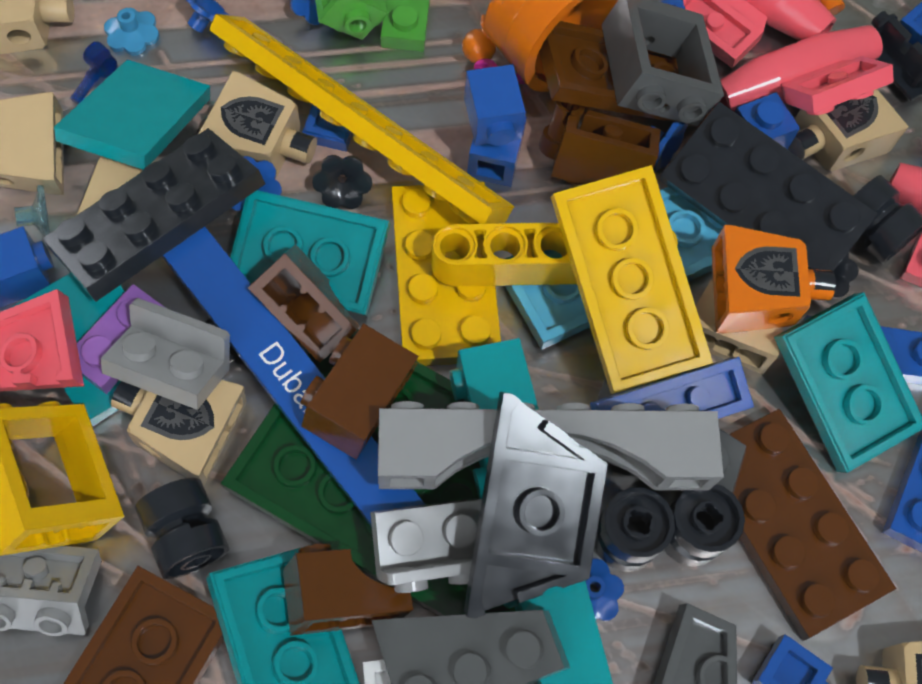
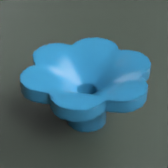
M134 8L120 10L117 17L108 19L104 24L105 33L108 35L107 44L109 48L114 52L125 50L133 56L142 54L148 45H153L159 40L160 35L155 27V16L148 11L138 12Z

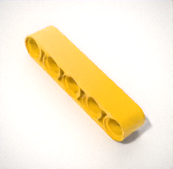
M559 223L452 224L438 230L433 239L431 264L433 275L439 282L445 285L577 284ZM673 231V235H674L676 244L678 245V240H677L676 234H675V232ZM454 251L463 254L465 257L459 260H451L445 257L444 254ZM507 251L514 257L511 259H501L495 256L494 252ZM543 251H557L562 255V258H550Z

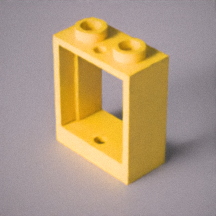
M50 401L37 406L12 407L11 404L0 403V556L98 540L124 517L85 405H61L57 401ZM54 437L76 502L31 508L9 440Z

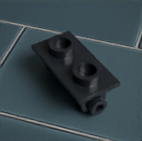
M882 11L871 22L879 32L883 43L882 54L876 60L893 64V83L910 101H913L922 95V45L919 42L911 45L908 41L912 34L897 20L898 17L894 13L889 15L886 11Z

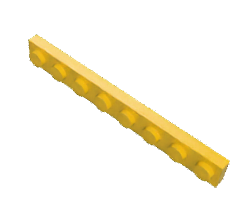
M215 14L209 30L225 41L224 47L228 51L238 56L249 58L256 63L255 70L268 78L281 81L288 86L287 93L292 97L306 103H312L321 110L319 115L324 120L337 126H344L354 134L353 140L369 150L379 151L388 158L387 163L392 169L404 175H412L424 184L423 190L427 194L441 201H449L460 209L459 215L463 220L470 224H494L507 221L514 208V205L247 18Z

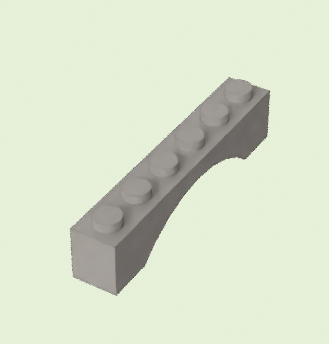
M412 401L394 403L391 405V409L379 408V489H436L456 472L483 458L489 457L497 409H480L478 404L472 402L451 403L447 405V409H424L423 404ZM522 402L544 419L560 428L578 444L587 448L599 458H603L634 474L654 490H710L724 478L718 411H699V407L694 404L671 405L665 411H645L643 405L636 403L615 405L611 410H590V406L584 403L562 404L557 407V410H535L533 404Z

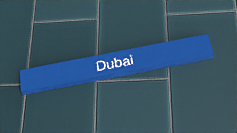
M203 227L162 256L214 325L228 331L231 347L371 527L370 512L426 505L414 489H379L378 444L372 436L356 460L301 427L306 407L300 404L301 399L316 376L324 380L325 377L285 326L248 289L251 285L206 227Z

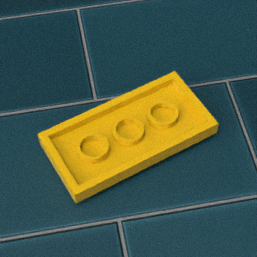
M652 165L553 193L551 196L552 204L610 394L713 364Z
M423 185L392 186L402 346L418 355L417 362L422 365L437 366L457 364L458 350L501 342L495 286H449L439 282L433 275L431 267L432 244L438 230L447 225L470 223L460 217V209L449 201H441L430 196L423 190ZM454 251L444 254L445 257L451 260H459L465 257L463 254Z

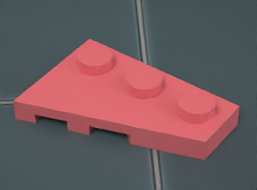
M56 289L0 312V392L84 386L68 296Z

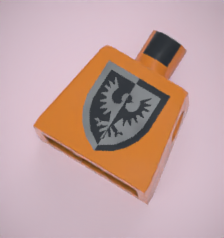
M724 225L711 248L716 333L724 334L790 327L797 324L810 308L811 300L829 301L834 295L836 286L834 272L831 270L808 269L806 244L800 239L733 225Z

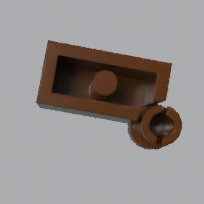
M555 102L551 122L543 129L539 142V149L542 154L554 160L551 172L552 177L563 179L571 184L584 185L650 165L654 168L659 154L661 129L588 110L584 115L581 127L577 129L581 116L585 111V106L572 104L571 109L567 110L568 103Z
M363 323L353 339L344 336L340 340L329 359V363L334 367L325 380L316 376L305 391L300 404L306 407L301 427L357 460L379 426V408L389 409L399 392L403 390L406 382H408L418 364L416 361L419 356Z

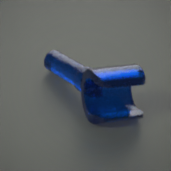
M99 41L91 43L84 51L83 59L90 66V69L85 73L86 76L70 97L76 104H79L100 77L107 78L118 68L116 59Z

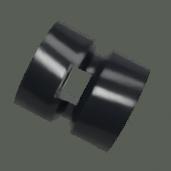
M878 175L863 186L854 197L878 213L862 235L865 237L864 247L881 264H884L922 231V212L911 202L901 204L898 201L900 192L882 175Z
M184 478L170 482L147 493L135 505V510L145 535L156 538L151 550L163 579L179 578L199 571L221 559L230 550L218 520L207 517L213 508L201 479Z
M716 484L710 490H684L670 505L674 514L675 531L671 542L664 550L680 564L691 567L706 565L736 544L742 535L745 523L742 505L736 496L722 485Z
M628 488L618 492L599 516L594 546L598 556L609 567L619 571L634 572L646 567L672 540L675 531V521L668 502L658 493L647 488Z

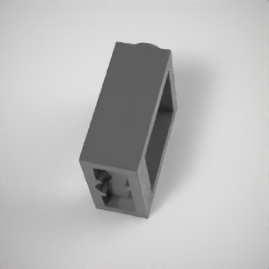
M657 0L617 1L602 23L617 105L698 126L724 96L703 15ZM647 50L676 58L679 74L651 67Z

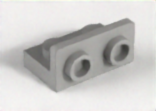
M136 298L129 305L131 327L101 357L102 374L198 410L230 370V334L228 331Z
M472 498L370 512L377 579L387 585H394V591L397 593L428 589V580L448 577L449 584H468L482 499Z
M59 546L0 556V631L19 629L39 631L48 636H62L64 634L85 635L89 625L85 605L101 565L99 549Z

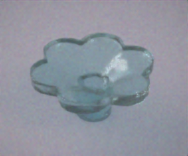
M37 185V194L32 206L14 207L17 227L35 225L41 235L45 237L50 233L45 191L43 185Z

